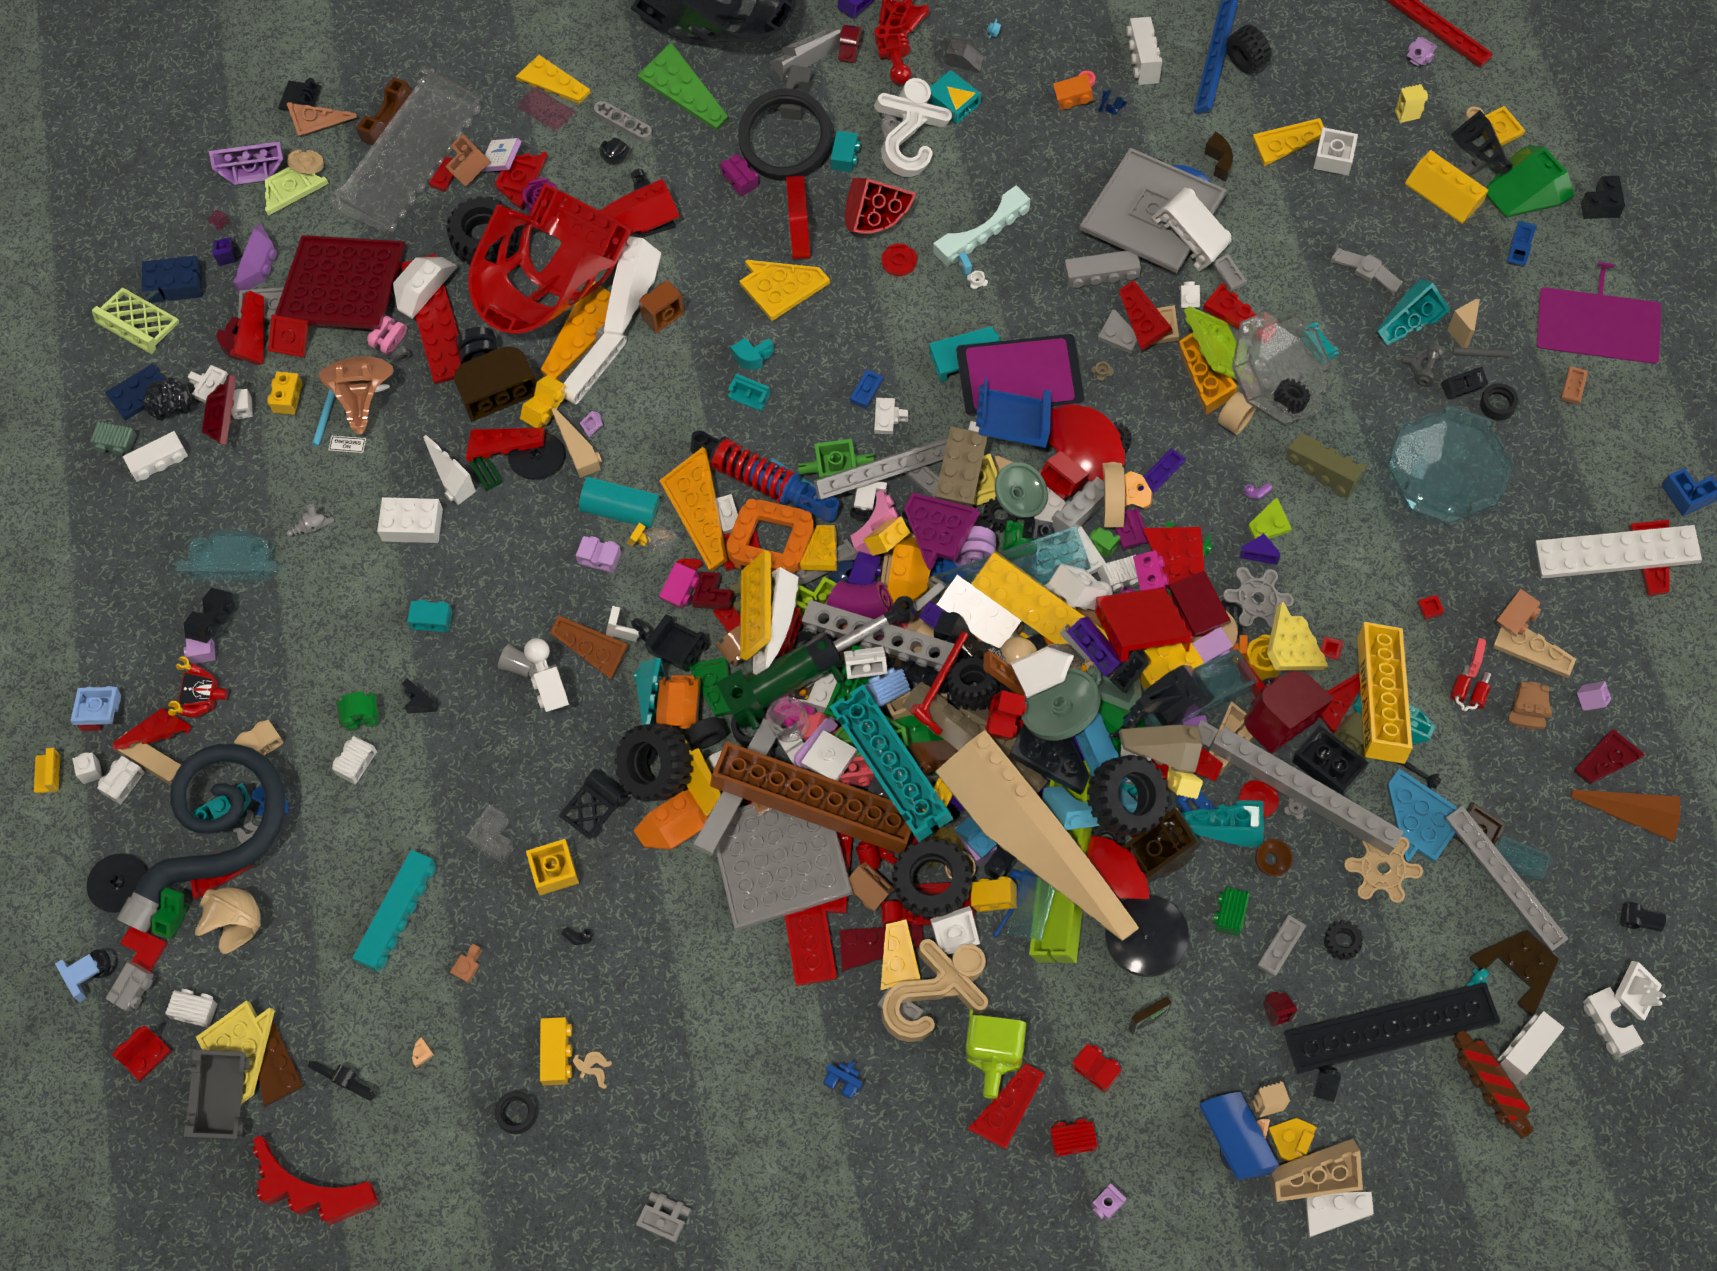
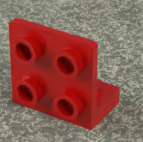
M143 1025L137 1028L126 1042L118 1045L112 1056L141 1082L172 1051L153 1031Z

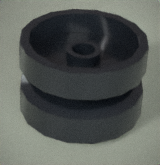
M487 327L466 329L455 339L461 365L474 357H480L491 350L498 349L494 331Z

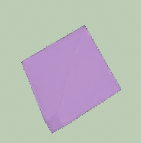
M591 411L580 422L588 437L592 436L603 425L601 415L595 411Z

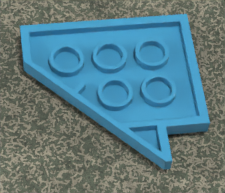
M1398 769L1388 783L1387 789L1396 827L1404 831L1401 837L1409 840V848L1404 853V859L1409 863L1415 853L1418 852L1435 863L1455 833L1445 818L1456 811L1458 807L1401 769Z

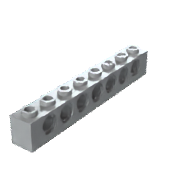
M809 600L802 623L807 631L812 633L825 631L828 638L834 639L835 637L841 638L874 619ZM823 618H829L827 623H820ZM841 624H848L845 629H838ZM891 624L857 642L864 649L883 646L887 656L893 654L900 660H912L922 667H927V665L935 667L934 669L938 672L941 670L954 646L953 643ZM878 635H884L881 641L875 640ZM896 641H903L902 645L898 647L893 646ZM914 647H922L919 652H912ZM933 652L940 653L937 658L930 657Z

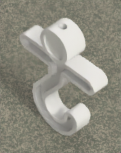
M919 78L909 79L903 86L899 97L882 93L874 104L875 109L880 113L903 118V121L887 135L881 148L882 159L885 165L893 173L902 177L919 175L929 164L932 150L928 146H922L915 157L908 158L901 154L899 146L924 123L945 127L952 118V113L949 109L927 104L931 90L929 85Z

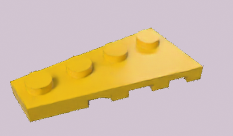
M1318 118L1253 134L1252 139L1265 167L1319 140L1324 126L1321 119Z

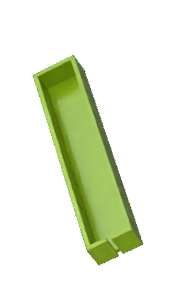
M1083 761L1089 773V779L1081 795L1053 780H1050V787L1062 786L1076 800L1088 803L1087 800H1090V795H1087V788L1091 787L1089 780L1092 775L1086 761ZM1092 827L1066 830L1083 853L1087 855ZM1040 877L1038 878L1029 955L1037 963H1055V960L1058 963H1077L1083 909L1073 904L1064 894L1059 893Z

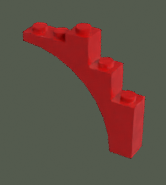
M262 1135L253 1138L255 1145L252 1146L255 1157L259 1158L261 1163L258 1166L262 1178H265L257 1181L259 1188L256 1189L259 1200L268 1206L290 1197L287 1199L291 1211L302 1215L321 1207L318 1209L321 1220L332 1225L379 1205L374 1187L369 1181L339 1188L319 1187L303 1182L282 1168L272 1154L267 1140Z

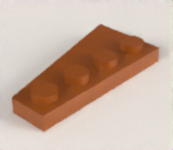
M559 615L550 631L555 638L611 680H613L629 647L627 643Z

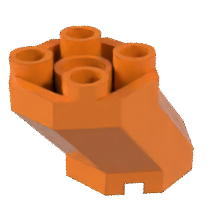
M671 675L670 680H667L666 676L659 679L656 723L688 729L698 721L701 677H697L694 680V675Z

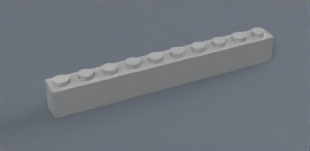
M1224 726L1210 748V751L1388 855L1393 851L1404 832Z

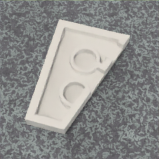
M1344 1192L1305 1198L1309 1238L1374 1214L1372 1192Z

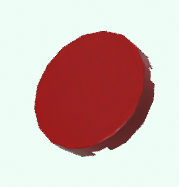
M896 243L887 247L885 252L882 253L881 264L888 274L902 277L914 271L917 266V255L915 250L908 247V245Z
M1261 780L1247 782L1239 792L1238 801H1263V818L1271 816L1279 805L1277 790Z

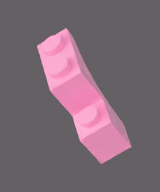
M883 489L876 492V506L869 520L857 532L850 535L857 553L860 551L871 554L863 539L886 520L899 517L896 509L892 506L895 504L890 494L886 495Z

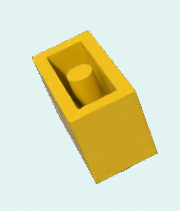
M900 516L886 520L863 540L872 556L888 552L905 538L910 531Z
M1004 876L998 877V880L979 879L978 882H972L971 906L977 912L1017 908V884L1011 878Z

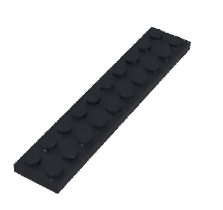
M1484 982L1286 1031L1284 1036L1296 1073L1300 1074L1324 1068L1325 1066H1332L1457 1035L1461 1030L1469 1032L1497 1025L1500 1023V1019L1488 986Z

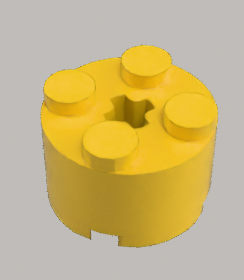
M1261 635L1253 639L1247 649L1246 660L1261 680L1272 677L1276 678L1282 671L1274 669L1267 655L1271 635Z

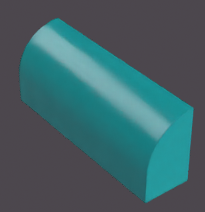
M586 477L579 500V511L633 525H638L640 522L646 526L645 528L649 529L652 528L660 506L658 494L591 477Z

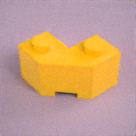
M550 375L537 381L534 397L522 405L520 419L535 428L547 425L553 416L552 409H557L565 398L566 385Z

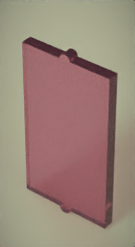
M536 87L528 95H525L524 99L517 105L518 109L556 132L564 124L568 123L567 120L575 113L574 110Z

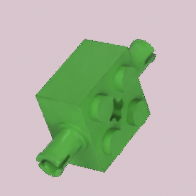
M852 439L814 444L815 461L798 463L800 475L816 473L820 479L872 462L874 457L873 453L856 456Z

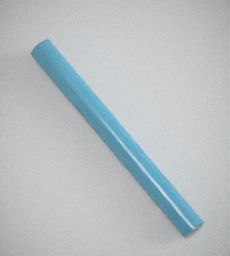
M330 389L312 442L313 446L319 447L333 405L335 394Z

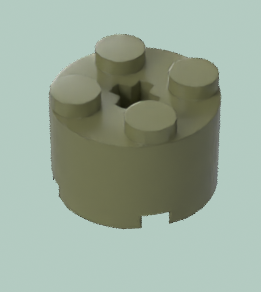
M1356 712L1344 720L1334 733V736L1366 760L1362 715Z

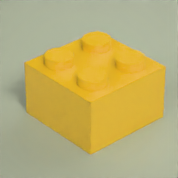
M566 839L526 851L539 895L579 884Z

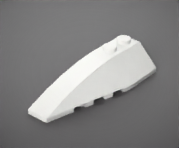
M629 236L619 256L607 309L604 333L622 335L632 320V315L640 307L639 300L644 294H647L648 289L655 282L661 252L643 238Z
M781 567L771 573L772 638L756 655H753V673L756 675L767 669L778 654L785 640L796 606L795 599L796 592L798 591L799 577Z

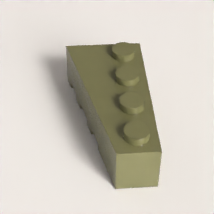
M1302 432L1288 447L1286 457L1292 464L1299 465L1307 474L1315 476L1323 485H1328L1334 489L1336 494L1347 499L1361 484L1367 465L1363 463L1360 465L1354 463V459L1349 456L1344 458L1338 455L1337 450L1333 448H1324L1322 442Z

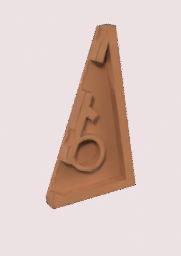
M287 103L298 136L357 118L356 113Z

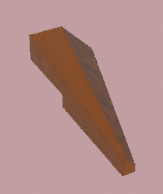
M1589 790L1571 791V799L1573 800L1577 799L1588 804L1587 806L1605 811L1606 814L1624 822L1649 830L1652 834H1658L1667 838L1669 841H1675L1680 820V796Z

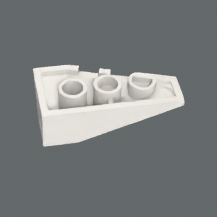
M425 435L423 438L445 488V496L450 502L454 500L458 505L476 492L470 474L455 459L451 460L447 452H442L440 447Z

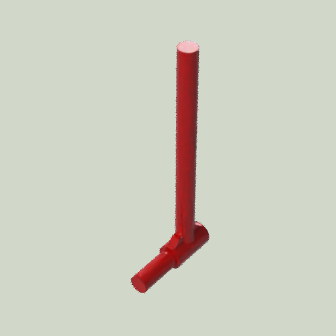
M963 631L959 635L922 704H914L910 708V713L923 725L929 727L936 735L941 734L942 729L931 719L928 708L969 636Z

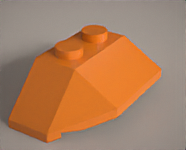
M686 790L649 812L633 831L645 848L672 850L699 833L709 815H704L691 792Z

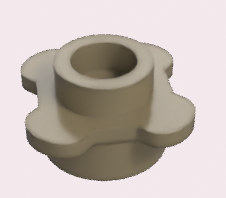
M1105 361L1099 362L1091 368V372L1097 376L1099 381H1104L1106 377L1113 375V370L1110 369V365Z

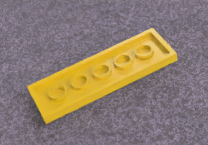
M766 550L741 571L740 658L746 661L753 655H756L772 638L771 553Z

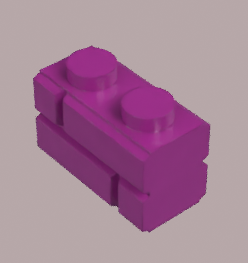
M735 154L729 160L727 159L720 164L721 174L741 197L758 187V174L755 170H750L745 158L741 159L738 154Z

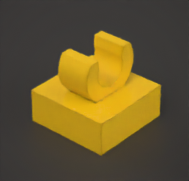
M639 522L626 543L633 547L637 541L640 545L645 546L650 539L647 534L642 533L646 526Z

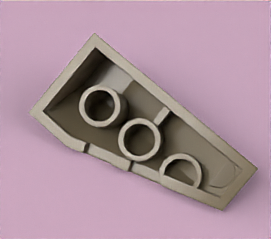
M1170 725L1119 730L1124 750L1138 756L1152 758L1159 765L1164 763L1171 766V770L1176 772H1196L1203 745L1198 726Z

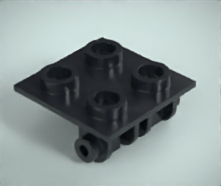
M308 78L305 83L289 80L278 109L289 111L287 106L289 102L315 107L322 85H316L313 78Z

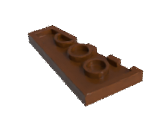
M272 1020L259 1072L263 1105L265 1107L304 1087L274 1020Z

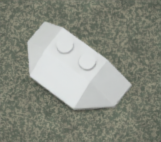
M416 257L393 283L398 311L413 319L454 272L457 265L443 257Z

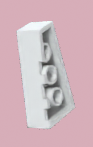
M1151 17L1130 18L1129 26H1126L1127 37L1130 36L1129 50L1133 51L1131 63L1135 64L1133 70L1134 78H1137L1138 85L1159 83L1162 58H1159L1160 50L1159 47L1157 48V39L1154 37Z

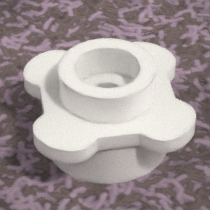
M974 271L967 276L972 289H977L980 286L985 287L988 284L982 271Z

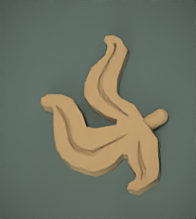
M599 1052L588 1053L584 1062L578 1059L579 1055H575L573 1063L581 1071L580 1078H584L585 1074L595 1075L599 1087L606 1089L604 1071L601 1068L591 1067L596 1063L602 1067H609L612 1065V1062H607Z

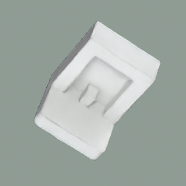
M1184 282V286H1179L1181 308H1187L1188 306L1193 308L1200 307V285H1195V282Z

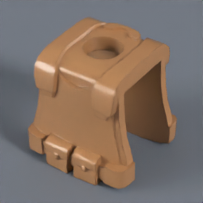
M1521 681L1515 692L1514 705L1509 715L1508 723L1531 730L1544 729L1546 727L1545 718L1552 716V709L1549 703V686L1541 685L1537 682Z

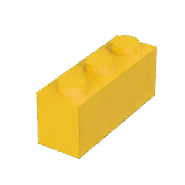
M566 1017L541 1019L540 1082L543 1086L568 1084V1078H572V1066L568 1065V1057H572V1045L568 1044V1037L572 1036V1024H568Z

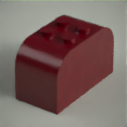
M1291 671L1283 677L1278 676L1271 685L1267 683L1260 690L1261 695L1252 701V707L1244 717V724L1248 732L1272 754L1315 724L1334 698L1309 675L1299 671Z

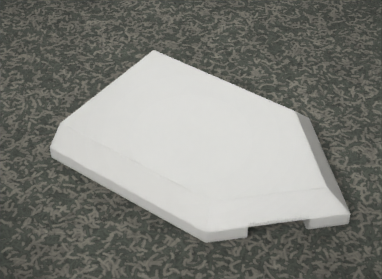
M1045 647L1011 662L1010 665L1026 697L1029 698L1063 683L1074 655Z

